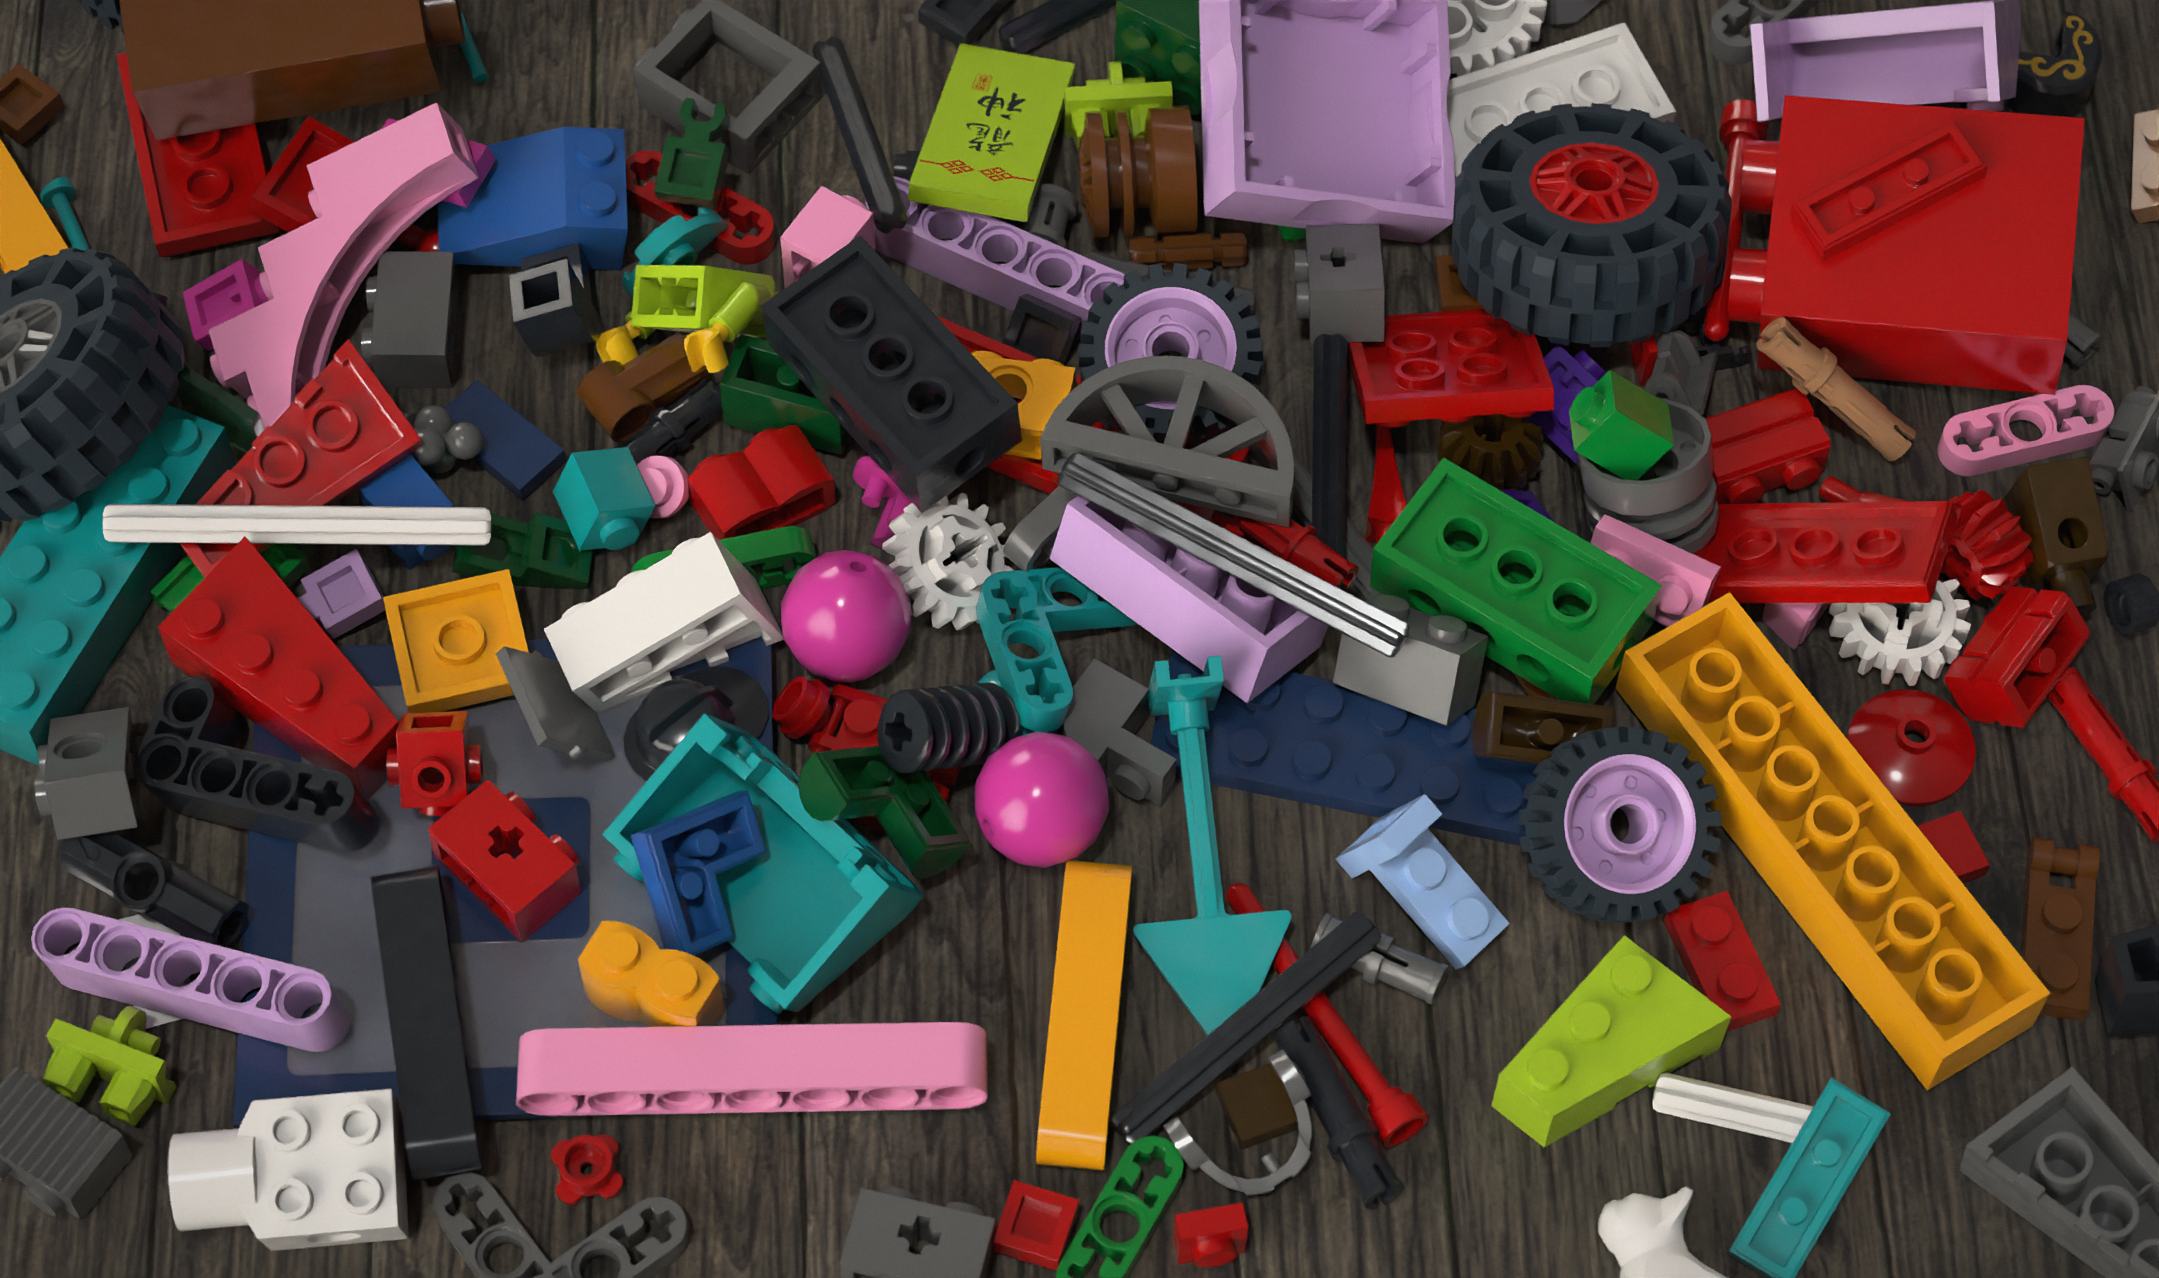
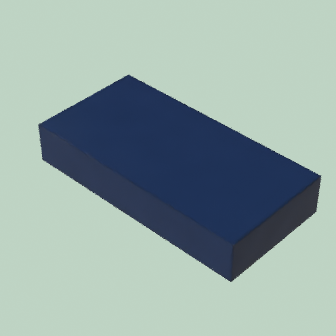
M478 379L444 408L450 414L453 425L464 421L473 423L481 430L484 446L479 454L471 459L522 501L567 461L565 450Z

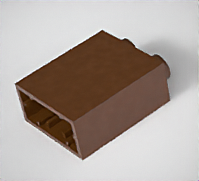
M120 0L132 93L156 140L442 92L435 48L465 44L459 0Z

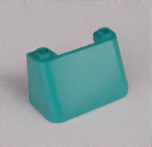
M704 713L602 835L618 850L617 854L613 857L614 861L631 877L644 883L630 835L734 792L748 790L766 853L716 874L734 938L728 940V942L751 963L748 967V972L755 981L749 989L756 998L779 1014L783 1009L799 1012L908 917L925 896L899 868L846 819L819 821L812 818L804 809L800 800L799 776L766 745L744 729Z

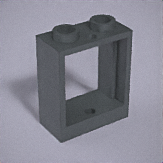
M701 0L693 10H685L676 20L672 31L656 47L648 48L638 59L634 69L638 105L685 134L686 129L680 119V109L686 98H693L698 106L696 122L705 123L709 121L714 115L716 105L674 79L713 39L775 77L773 81L737 118L729 114L730 122L727 131L721 138L715 141L716 143L726 145L730 152L728 162L750 175L823 98L820 61L721 0Z

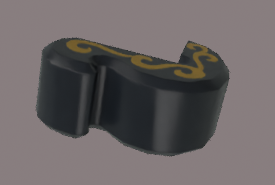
M2065 11L2055 38L2053 56L2019 51L2016 97L2004 100V110L2006 105H2009L2018 113L2073 117L2085 108L2102 61V44L2097 31L2082 16ZM1959 102L1963 109H1967V102Z

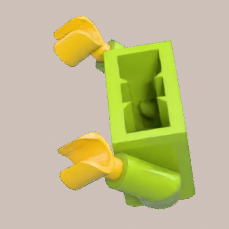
M636 265L632 310L625 316L626 324L624 326L615 327L600 334L599 340L596 341V347L603 363L612 360L619 361L622 365L639 356L632 339L637 336L646 339L656 329L687 332L691 334L687 335L684 339V346L692 372H696L706 365L709 373H716L724 369L729 363L723 341L732 342L740 334L767 338L760 305L779 293L774 291L775 281L771 275L711 266Z

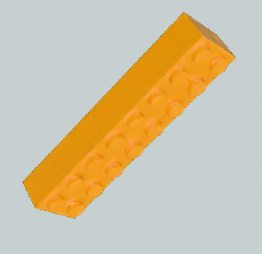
M1730 592L1625 651L1616 690L1648 731H1657L1668 736L1667 741L1680 743L1690 751L1687 756L1690 761H1699L1707 772L1702 777L1704 784L1714 785L1718 798L1710 801L1712 811H1721L1723 828L1927 1091L2034 1026L2050 992Z

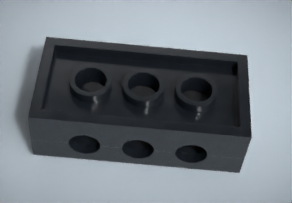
M861 236L851 241L760 305L768 345L921 513L925 512L1022 441L1018 403Z

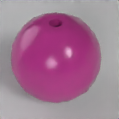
M838 550L826 552L797 570L781 601L783 639L800 665L817 676L839 682L866 680L894 663L911 632L909 594L906 593L902 581L892 567L877 557L859 551Z
M1038 731L1015 737L1006 742L987 758L974 789L975 816L983 836L997 851L1011 861L1022 865L1046 868L1078 857L1096 842L1109 812L1108 782L1100 763L1094 755L1075 740L1058 734Z

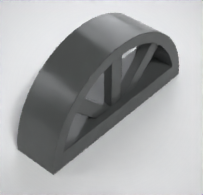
M1150 356L1115 364L1087 378L1075 387L1054 410L1041 435L1042 467L1044 470L1060 473L1065 461L1073 453H1081L1167 499L1289 528L1293 507L1294 459L1290 438L1285 425L1271 403L1253 385L1230 370L1216 364L1181 356ZM1161 401L1177 402L1164 444L1155 441L1134 409V405ZM1197 406L1211 409L1238 424V426L1191 450L1184 449ZM1112 414L1125 435L1091 426ZM1257 442L1268 459L1271 469L1226 459V457Z

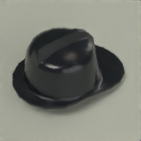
M726 666L700 668L684 675L680 679L669 680L653 688L642 700L639 709L629 719L623 736L625 757L634 773L647 782L704 713L740 727L758 739L762 735L769 718L768 698L760 684L743 671Z

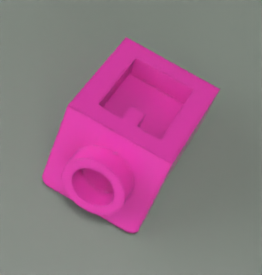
M240 259L182 292L195 343L208 351L214 349L209 329L269 301L259 280L261 271L245 260Z

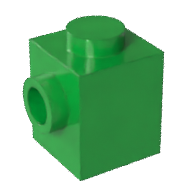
M1609 370L1592 387L1583 389L1569 409L1574 451L1624 480H1638L1674 446L1669 405L1612 370Z

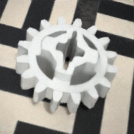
M960 493L950 501L945 496L923 513L911 503L903 509V514L891 521L889 527L895 535L885 541L882 546L883 550L895 556V561L889 564V566L899 576L906 593L914 600L911 614L916 618L927 610L932 612V625L938 629L952 621L956 630H962L974 622L979 624L976 606L985 579L994 573L1015 571L1011 567L1004 565V560L1007 558L1003 552L1005 545H1001L998 540V536L1005 530L1004 524L998 523L990 527L985 521L989 507L983 504L974 511L968 509L967 494ZM952 555L957 556V560L948 566L943 565L945 559Z
M1957 579L1948 580L1943 583L1938 580L1931 603H1831L1828 613L1834 617L1829 633L1832 637H1845L1839 651L1842 658L1851 657L1855 654L1861 658L1857 671L1860 674L1864 675L1874 666L1881 669L1883 684L1889 685L1894 673H1903L1907 684L1913 686L1916 685L1921 670H1924L1931 678L1936 679L1940 676L1945 662L1951 664L1959 656L1962 644L1965 643L1970 631L1971 624L1964 621L1970 604L1967 600H1953L1960 585ZM1897 607L1901 608L1900 620H1903L1901 630L1897 628L1899 620L1896 617Z

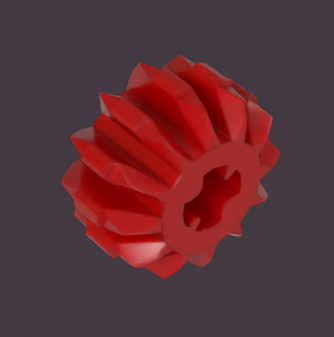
M1983 489L1973 494L1966 491L1959 497L1954 496L1948 501L1954 502L1957 521L1940 573H1946L1951 580L1957 579L1960 583L1958 590L1965 589L1968 595L1975 600L1984 596L1992 599L1999 593H2006L2011 586L2019 583V579L2027 573L2026 568L2035 560L2032 551L2028 548L2032 541L2031 536L2021 529L2018 523L2020 516H2013L2007 510L2006 501L2003 498L1994 501L1991 495Z

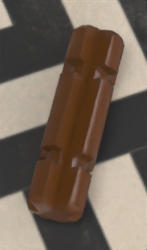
M1240 230L1220 231V237L1212 238L1211 232L1163 235V241H1155L1154 235L1135 236L1130 239L1128 245L1129 261L1146 265L1162 264L1164 269L1173 270L1174 263L1188 264V269H1197L1199 267L1213 268L1214 261H1221V267L1242 266L1247 260V240L1244 232Z

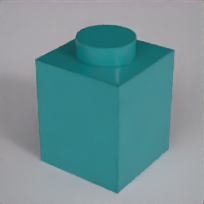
M628 447L573 452L553 489V494L579 551L600 548L619 550L629 545H635L655 508V504Z

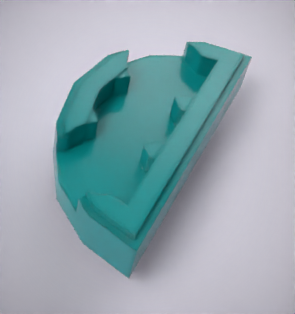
M708 207L698 208V216L687 221L681 215H676L656 228L634 251L640 260L637 265H693L698 257L697 253L729 226L716 211ZM636 267L632 274L631 272L624 271L622 276L624 291L632 300Z

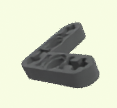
M471 1172L452 1175L439 1185L434 1196V1210L442 1231L477 1278H582L581 1271L584 1264L589 1259L602 1255L612 1257L619 1263L620 1271L617 1278H653L677 1261L685 1253L689 1243V1229L682 1208L671 1199L649 1197L636 1203L549 1263L493 1186L481 1175ZM464 1195L470 1202L479 1199L476 1202L482 1221L487 1226V1229L479 1236L467 1215L462 1212L454 1215L456 1213L454 1201L458 1197ZM654 1220L659 1226H664L671 1222L668 1226L670 1234L668 1241L661 1244L658 1239L651 1237L638 1245L647 1236L644 1226L647 1222ZM627 1238L630 1249L636 1248L639 1263L636 1265L631 1264L625 1247L618 1242L620 1239ZM502 1243L517 1245L524 1252L521 1265L515 1271L508 1274L491 1272L485 1266L488 1252L493 1247Z

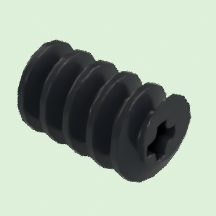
M993 682L905 689L891 695L884 704L878 721L877 740L881 755L889 767L899 773L984 765L990 755L1017 736L1019 732V717L1011 696L1004 688Z

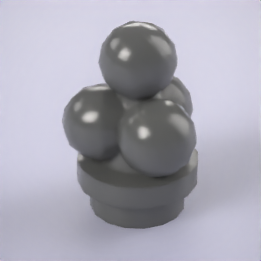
M431 405L424 407L418 414L413 412L403 413L422 440V446L410 454L429 473L438 475L447 473L454 467L457 458L462 460L474 458L484 446L483 434L477 426L464 421L453 425L448 411L440 406Z

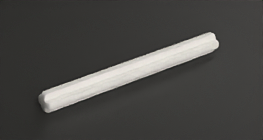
M108 504L104 508L102 528L106 541L118 543L238 544L246 536L251 544L485 546L489 544L491 539V514L489 509L485 507Z

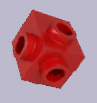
M468 711L402 713L396 731L397 748L387 749L389 787H400L401 809L418 808L419 813L423 815H444L472 792L473 784L483 783L482 745H470Z

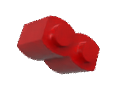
M798 425L763 430L750 441L748 447L743 451L727 455H712L700 462L694 472L687 478L689 501L709 532L718 540L781 527L797 526L821 514L835 503L834 478Z

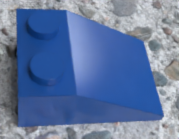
M560 127L490 144L488 147L496 160L468 207L445 201L438 203V252H453L456 264L522 267L521 259L579 243L587 258L588 269L621 270L628 230L624 129Z

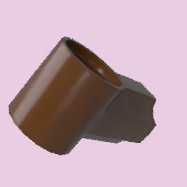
M678 332L624 365L616 360L606 361L589 371L581 380L577 388L578 398L614 442L622 443L624 440H627L649 422L648 415L660 406L664 407L684 395L704 378L709 380V372L706 365L696 372L691 370L684 346V339L687 337V334L683 336Z

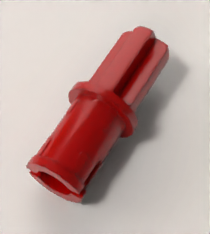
M1245 517L1240 519L1242 530L1277 556L1337 587L1342 584L1348 590L1358 574V566L1346 560L1318 539L1317 529L1313 526L1303 528L1292 519L1289 528Z

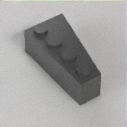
M2073 1066L1966 1145L1959 1168L1960 1172L2103 1277L2159 1278V1164Z

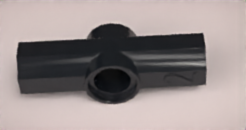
M116 831L63 839L59 847L61 853L60 868L114 897L123 907L143 913L184 937L230 948L232 945L239 943L249 924L247 919L249 904L192 874L184 865L163 858ZM158 875L159 883L157 889L149 897L151 881Z

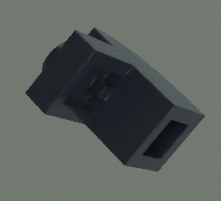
M579 243L521 259L522 272L509 275L513 323L532 354L536 357H542L599 340L601 334L600 317L592 304L587 258Z

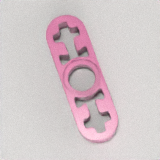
M2078 385L2056 390L2055 395L2040 394L1961 413L1952 417L1946 423L1938 444V457L1949 471L1961 476H1975L2090 448L2099 444L2103 437L2105 438L2114 416V406L2111 399L2100 389L2088 385ZM2079 409L2082 416L2071 418L2073 411ZM2094 416L2092 424H2087L2083 418ZM2016 420L2030 421L2039 427L2042 437L2036 441L2021 440L2011 432L2009 424ZM2062 424L2060 431L2057 432V425ZM1992 429L1995 430L1994 437H1990ZM1959 437H1965L1970 445L1980 444L1978 451L1972 452L1967 444L1957 445Z

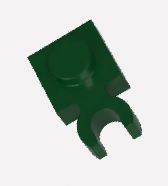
M686 98L680 109V119L686 129L684 138L667 135L654 193L658 200L717 209L730 152L725 144L716 143L715 141L721 138L727 131L730 122L729 113L724 103L717 102L714 108V115L709 121L705 123L696 122L698 106L693 98Z

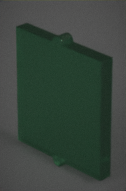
M184 365L183 370L178 373L179 387L177 393L185 412L225 427L230 445L233 444L247 453L252 448L251 444L265 430L260 413L223 390L217 383L210 382Z

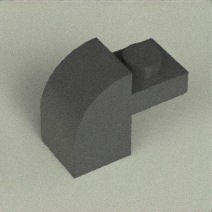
M1094 658L1073 687L1072 702L1063 724V736L1072 738L1094 755L1100 763L1105 776L1110 778L1114 786L1124 795L1135 800L1145 798L1161 808L1175 789L1177 759L1136 736L1147 720L1149 689Z

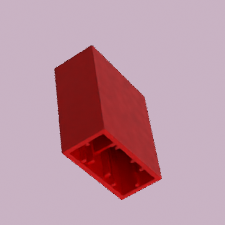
M1785 95L1780 141L1746 139L1739 212L1771 215L1768 250L1734 247L1727 320L1760 323L1759 339H1762L1763 337L1760 334L1767 325L1777 318L1784 317L1810 343L1820 350L1825 347L1837 357V365L1850 377L2055 395L2068 336L2085 118ZM1955 120L1987 165L1986 177L1823 261L1791 215V204L1928 132ZM1758 349L1757 369L1786 371Z

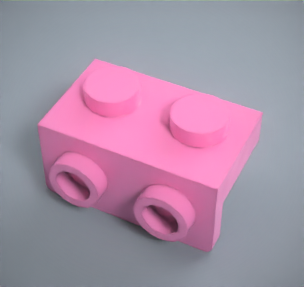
M1604 514L1594 529L1590 543L1662 585L1655 620L1659 624L1669 627L1709 604L1708 601L1719 574L1720 566Z

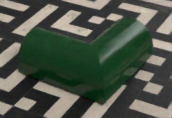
M879 746L814 752L800 772L798 783L800 800L804 809L812 818L819 821L875 816L915 878L924 879L945 871L955 864L972 846L968 836L926 771H916L913 773L897 772L889 767L881 755Z

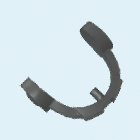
M1283 1049L1268 1059L1286 1089L1298 1121L1299 1135L1297 1145L1289 1161L1281 1167L1271 1152L1261 1158L1270 1175L1253 1179L1232 1176L1207 1157L1192 1139L1179 1118L1175 1117L1163 1126L1169 1134V1140L1176 1146L1182 1155L1183 1161L1188 1164L1193 1172L1201 1168L1220 1185L1231 1190L1243 1192L1246 1196H1256L1274 1191L1275 1186L1291 1176L1294 1178L1305 1166L1311 1156L1309 1147L1312 1137L1311 1120L1305 1100L1312 1095L1306 1086L1305 1077L1299 1067L1289 1059Z

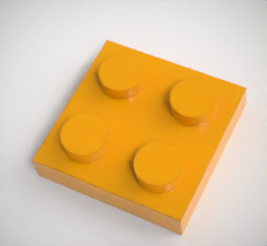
M509 569L383 597L408 713L442 712L514 695L496 653L504 646L528 653L529 651Z

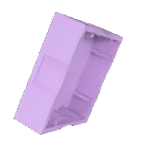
M1199 0L1204 216L1306 229V226L1379 224L1381 239L1419 244L1426 243L1453 223L1455 194L1454 146L1446 106L1450 77L1447 0Z

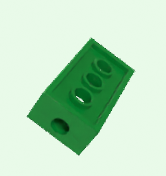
M1445 458L1440 461L1373 548L1369 585L1383 595H1393L1406 600L1412 609L1432 616L1446 615L1462 620L1466 623L1467 629L1488 636L1485 656L1558 700L1592 705L1595 704L1620 670L1625 651L1639 644L1654 623L1662 588L1661 584Z

